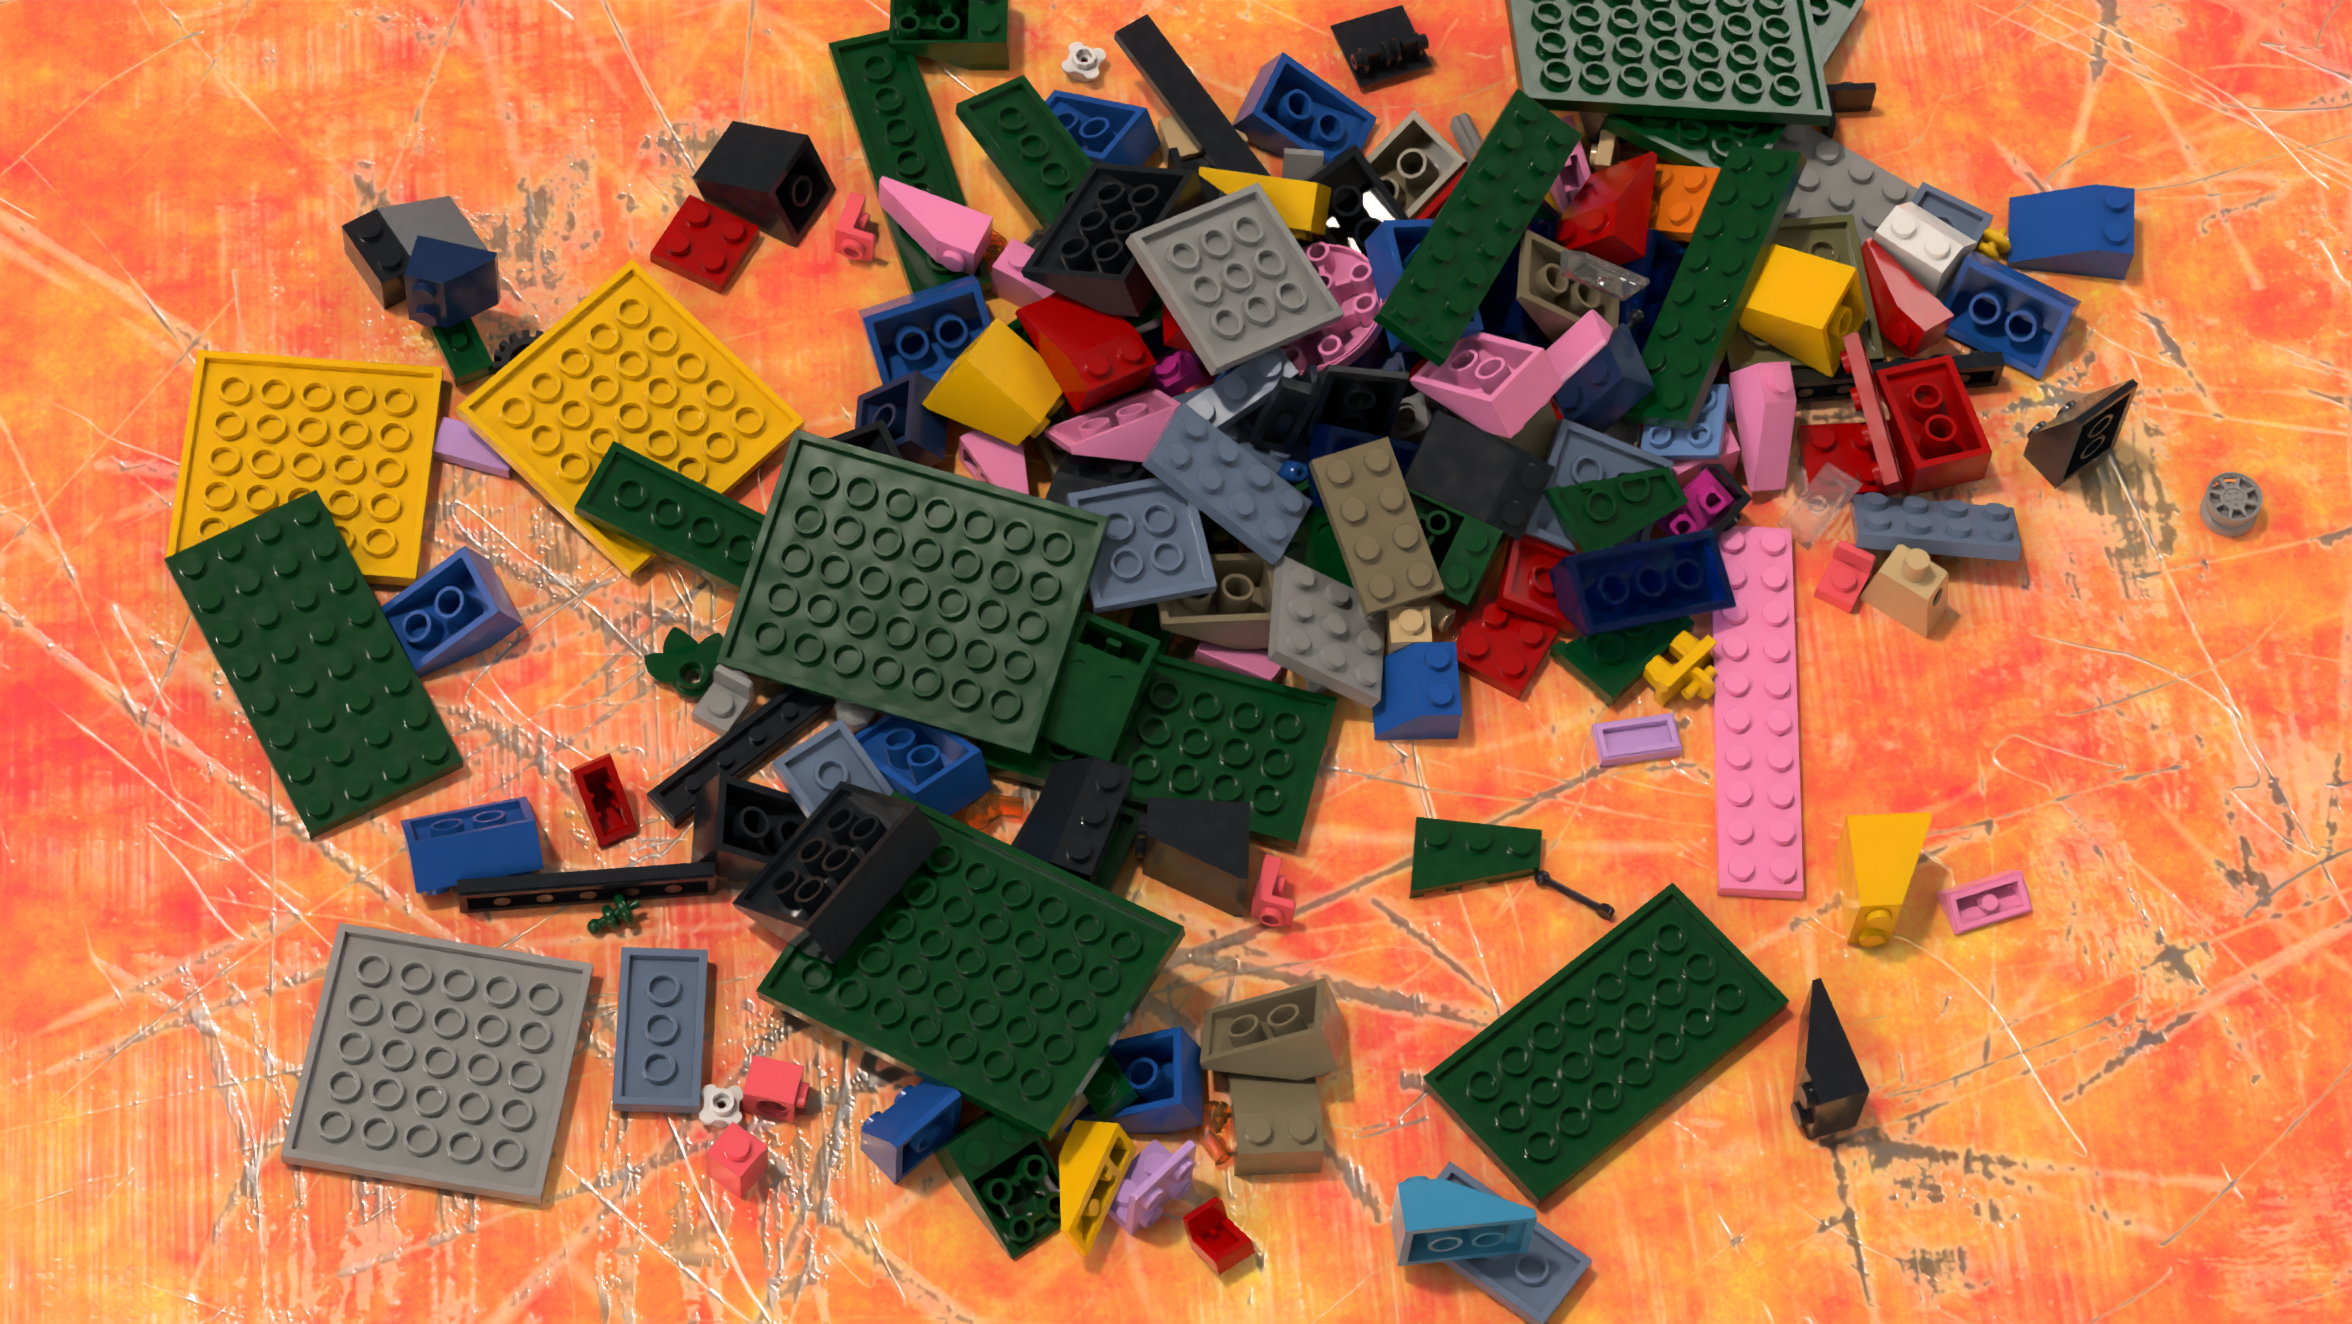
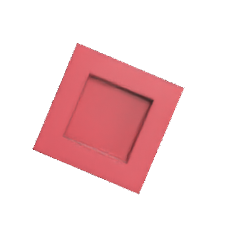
M753 1055L743 1090V1112L794 1123L797 1108L805 1109L810 1091V1083L804 1082V1066Z

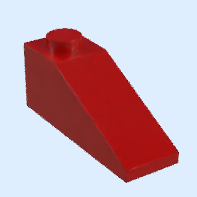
M1871 237L1866 239L1861 247L1877 324L1881 332L1910 359L1938 344L1955 315Z

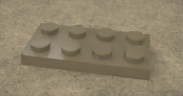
M1385 437L1311 460L1309 463L1311 473L1364 617L1441 594L1444 591V586L1389 438Z

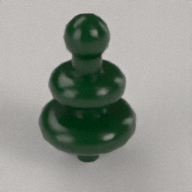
M616 894L614 896L616 908L612 909L609 905L603 906V916L599 919H591L587 924L588 931L596 935L608 925L612 930H618L621 925L619 920L621 919L628 926H634L637 920L633 910L641 906L639 900L635 899L628 903L622 894Z

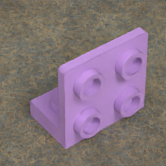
M1154 1139L1131 1161L1107 1214L1131 1236L1142 1226L1145 1229L1151 1227L1163 1212L1162 1207L1172 1198L1176 1201L1182 1198L1193 1185L1192 1175L1193 1169L1196 1166L1194 1161L1197 1145L1189 1139L1172 1154L1160 1142Z

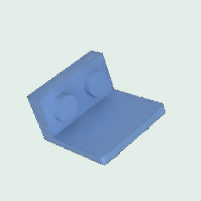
M1712 384L1693 430L1644 424L1640 449L1668 460L1720 458L1725 420L1727 423L1736 422L1733 394L1729 385Z

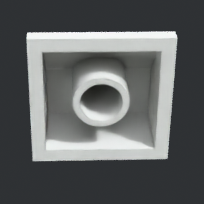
M1913 202L1896 205L1875 231L1873 240L1935 297L1960 268L1965 256L1972 252L1978 243Z

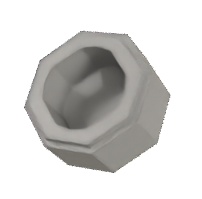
M837 701L834 705L836 721L842 718L852 734L859 733L876 719L875 711Z

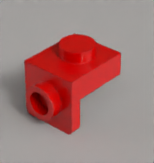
M1216 1196L1183 1217L1191 1249L1219 1275L1255 1253L1252 1240L1227 1217L1224 1203L1219 1197Z

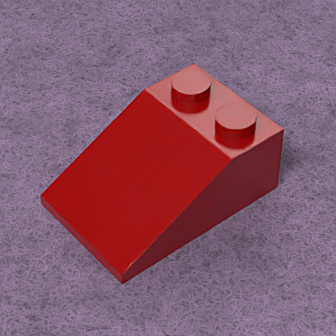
M1652 151L1592 173L1557 221L1554 243L1608 269L1644 257L1658 155Z
M1060 293L1026 305L1015 312L1075 413L1143 386L1157 363L1138 331L1121 315L1102 313Z
M1951 354L1875 371L1876 385L1908 495L1985 478L1993 452Z

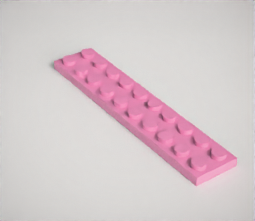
M1733 526L1728 531H1722L1717 537H1708L1711 637L1717 641L1716 646L1711 650V665L1717 670V675L1712 679L1716 687V691L1712 695L1717 895L1801 899L1804 889L1791 528Z

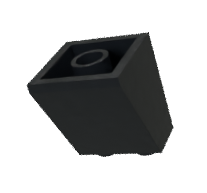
M737 121L731 122L692 177L705 202L759 226L761 232L794 247L798 246L836 191L808 135Z
M1148 797L1146 813H1138L1135 840V858H1143L1142 874L1234 917H1242L1248 882L1250 803Z

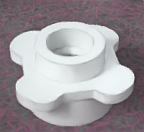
M1081 42L1071 43L1068 47L1069 56L1067 60L1062 62L1063 72L1079 82L1097 79L1099 77V65L1106 59L1104 50L1083 46Z
M709 1084L701 1090L704 1107L699 1112V1119L703 1124L724 1128L728 1127L732 1121L737 1125L742 1121L739 1105L743 1100V1090L740 1087L731 1086L729 1089H724ZM723 1102L726 1106L719 1108L717 1105Z

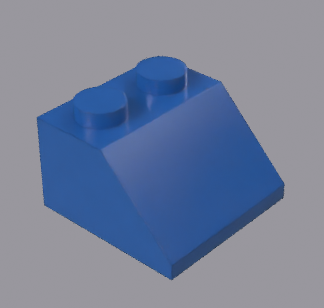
M1417 642L1383 657L1381 701L1372 708L1374 740L1457 739L1462 718L1456 642Z
M924 1079L915 1087L913 1085L906 1086L895 1097L892 1106L883 1113L880 1111L875 1112L863 1123L861 1127L860 1149L896 1185L934 1153L931 1147L960 1129L962 1094L955 1088L936 1086Z

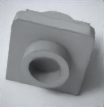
M718 664L713 671L714 682L691 714L693 722L722 737L740 723L754 703V684L744 672L737 669H728Z

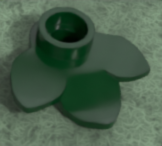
M673 627L664 641L663 653H652L644 656L646 670L657 682L672 685L675 692L684 698L697 699L703 697L713 683V671L717 667L716 660L723 637L720 633H715L698 644L690 635L677 627ZM689 678H697L699 680L697 683H687L685 681Z

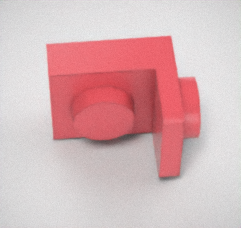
M850 192L835 229L834 252L841 253L852 260L861 259L872 262L875 255L876 236L866 232L870 221V214L865 212L866 196Z
M1840 540L1835 548L1831 562L1816 587L1813 597L1851 614L1871 577L1876 556L1870 554L1865 548H1856L1855 544H1849Z
M1265 854L1253 897L1250 917L1256 918L1263 924L1272 927L1281 925L1291 927L1296 902L1282 898L1287 876L1280 874L1282 858Z

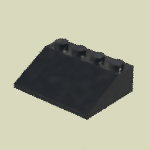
M1093 162L1021 270L1023 277L1102 313L1140 317L1156 289L1125 242L1130 234L1208 203L1196 171Z
M840 781L732 904L737 910L807 955L834 964L838 958L848 951L850 944L864 928L876 919L877 914L886 903L901 891L905 882L915 870L929 859L932 851L943 839L916 804Z

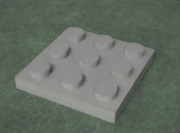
M1283 556L1274 566L1267 660L1364 706L1373 708L1381 701L1386 611L1364 617L1355 589L1291 558Z

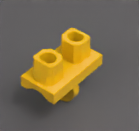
M1683 630L1674 638L1668 650L1679 660L1676 665L1672 666L1660 655H1656L1647 663L1643 677L1656 689L1654 701L1661 707H1664L1680 691L1687 700H1690L1695 695L1702 699H1709L1716 691L1712 679L1717 675V670L1709 664L1712 662L1710 651L1716 646L1717 641L1709 635L1700 641Z

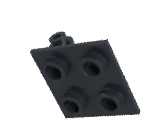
M1402 5L1330 26L1359 88L1432 67L1424 50L1429 48L1427 36L1424 33L1419 35L1415 32Z

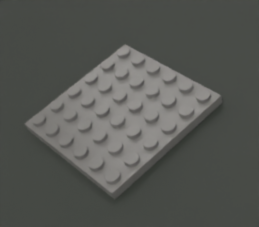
M339 923L281 1152L282 1163L541 1205L593 978L594 965L586 962Z

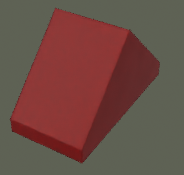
M609 753L570 769L572 799L599 847L638 831L613 759Z

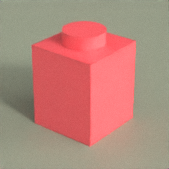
M733 1121L706 1152V1175L740 1199H742L768 1167V1146Z

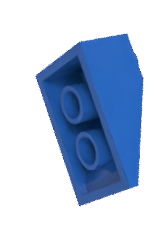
M1282 52L1261 67L1232 125L1236 130L1245 133L1248 140L1260 149L1282 158L1284 157V148L1324 151V165L1350 145H1357L1361 151L1377 117Z
M1054 90L1045 100L1046 104L1092 163L1143 166L1161 144L1149 112L1145 107Z
M2094 184L2010 197L2008 202L2007 239L2011 244V249L2007 252V266L2018 269L2124 280L2134 255L2135 189Z
M466 546L459 549L380 607L418 679L491 648L523 625L489 559Z
M884 715L854 735L894 791L949 817L992 789L981 750L957 734Z
M1181 1026L1116 1040L1110 1052L1137 1092L1139 1098L1106 1122L1119 1123L1125 1133L1165 1134L1203 1125L1201 1048ZM1088 1103L1064 1131L1070 1133L1075 1120L1103 1121L1098 1117L1090 1103Z

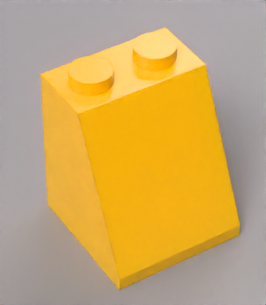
M1772 243L1739 320L1740 328L1824 375L1833 377L1842 362L1840 351L1846 349L1842 336L1859 332L1867 317L1857 268Z
M996 317L950 365L921 404L928 410L1018 446L1028 435L1035 439L1050 423L1046 415L1049 418L1052 417L1066 399L1061 396L1063 392L1041 355Z
M1931 812L1847 815L1834 852L1847 944L1875 947L1889 942L1932 820Z

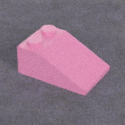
M1483 332L1458 340L1447 360L1440 367L1428 361L1410 379L1411 384L1415 388L1480 430L1510 439L1520 432L1524 424L1541 407L1545 406L1551 397L1563 386L1544 348Z
M1154 387L1045 428L1044 434L1045 437L1073 455L1144 462L1172 413L1181 403Z

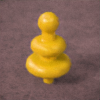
M2001 227L1999 231L1986 229L1982 236L1984 242L1977 245V252L1998 261L1999 253H2007L2011 249V244L2005 237L2008 232L2007 229Z

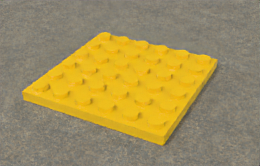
M633 259L628 261L456 408V415L629 579L635 576L658 554L574 514L575 505L613 441L726 496L792 438L794 429L801 430L805 423V420Z
M198 350L166 558L317 490L365 581L373 584L412 585L417 581L434 455V440L437 432L444 378L443 367Z

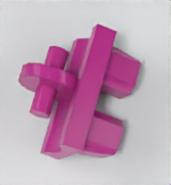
M1706 468L1682 489L1689 502L1655 521L1680 549L1735 500Z

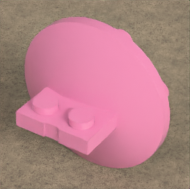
M1316 242L1312 245L1301 247L1344 312V315L1339 322L1280 347L1297 369L1300 377L1308 364L1316 365L1318 374L1327 365L1349 366L1370 348L1383 328L1373 321L1374 316L1382 305V299L1380 297L1379 304L1369 259L1364 254L1349 247L1326 244L1324 242Z

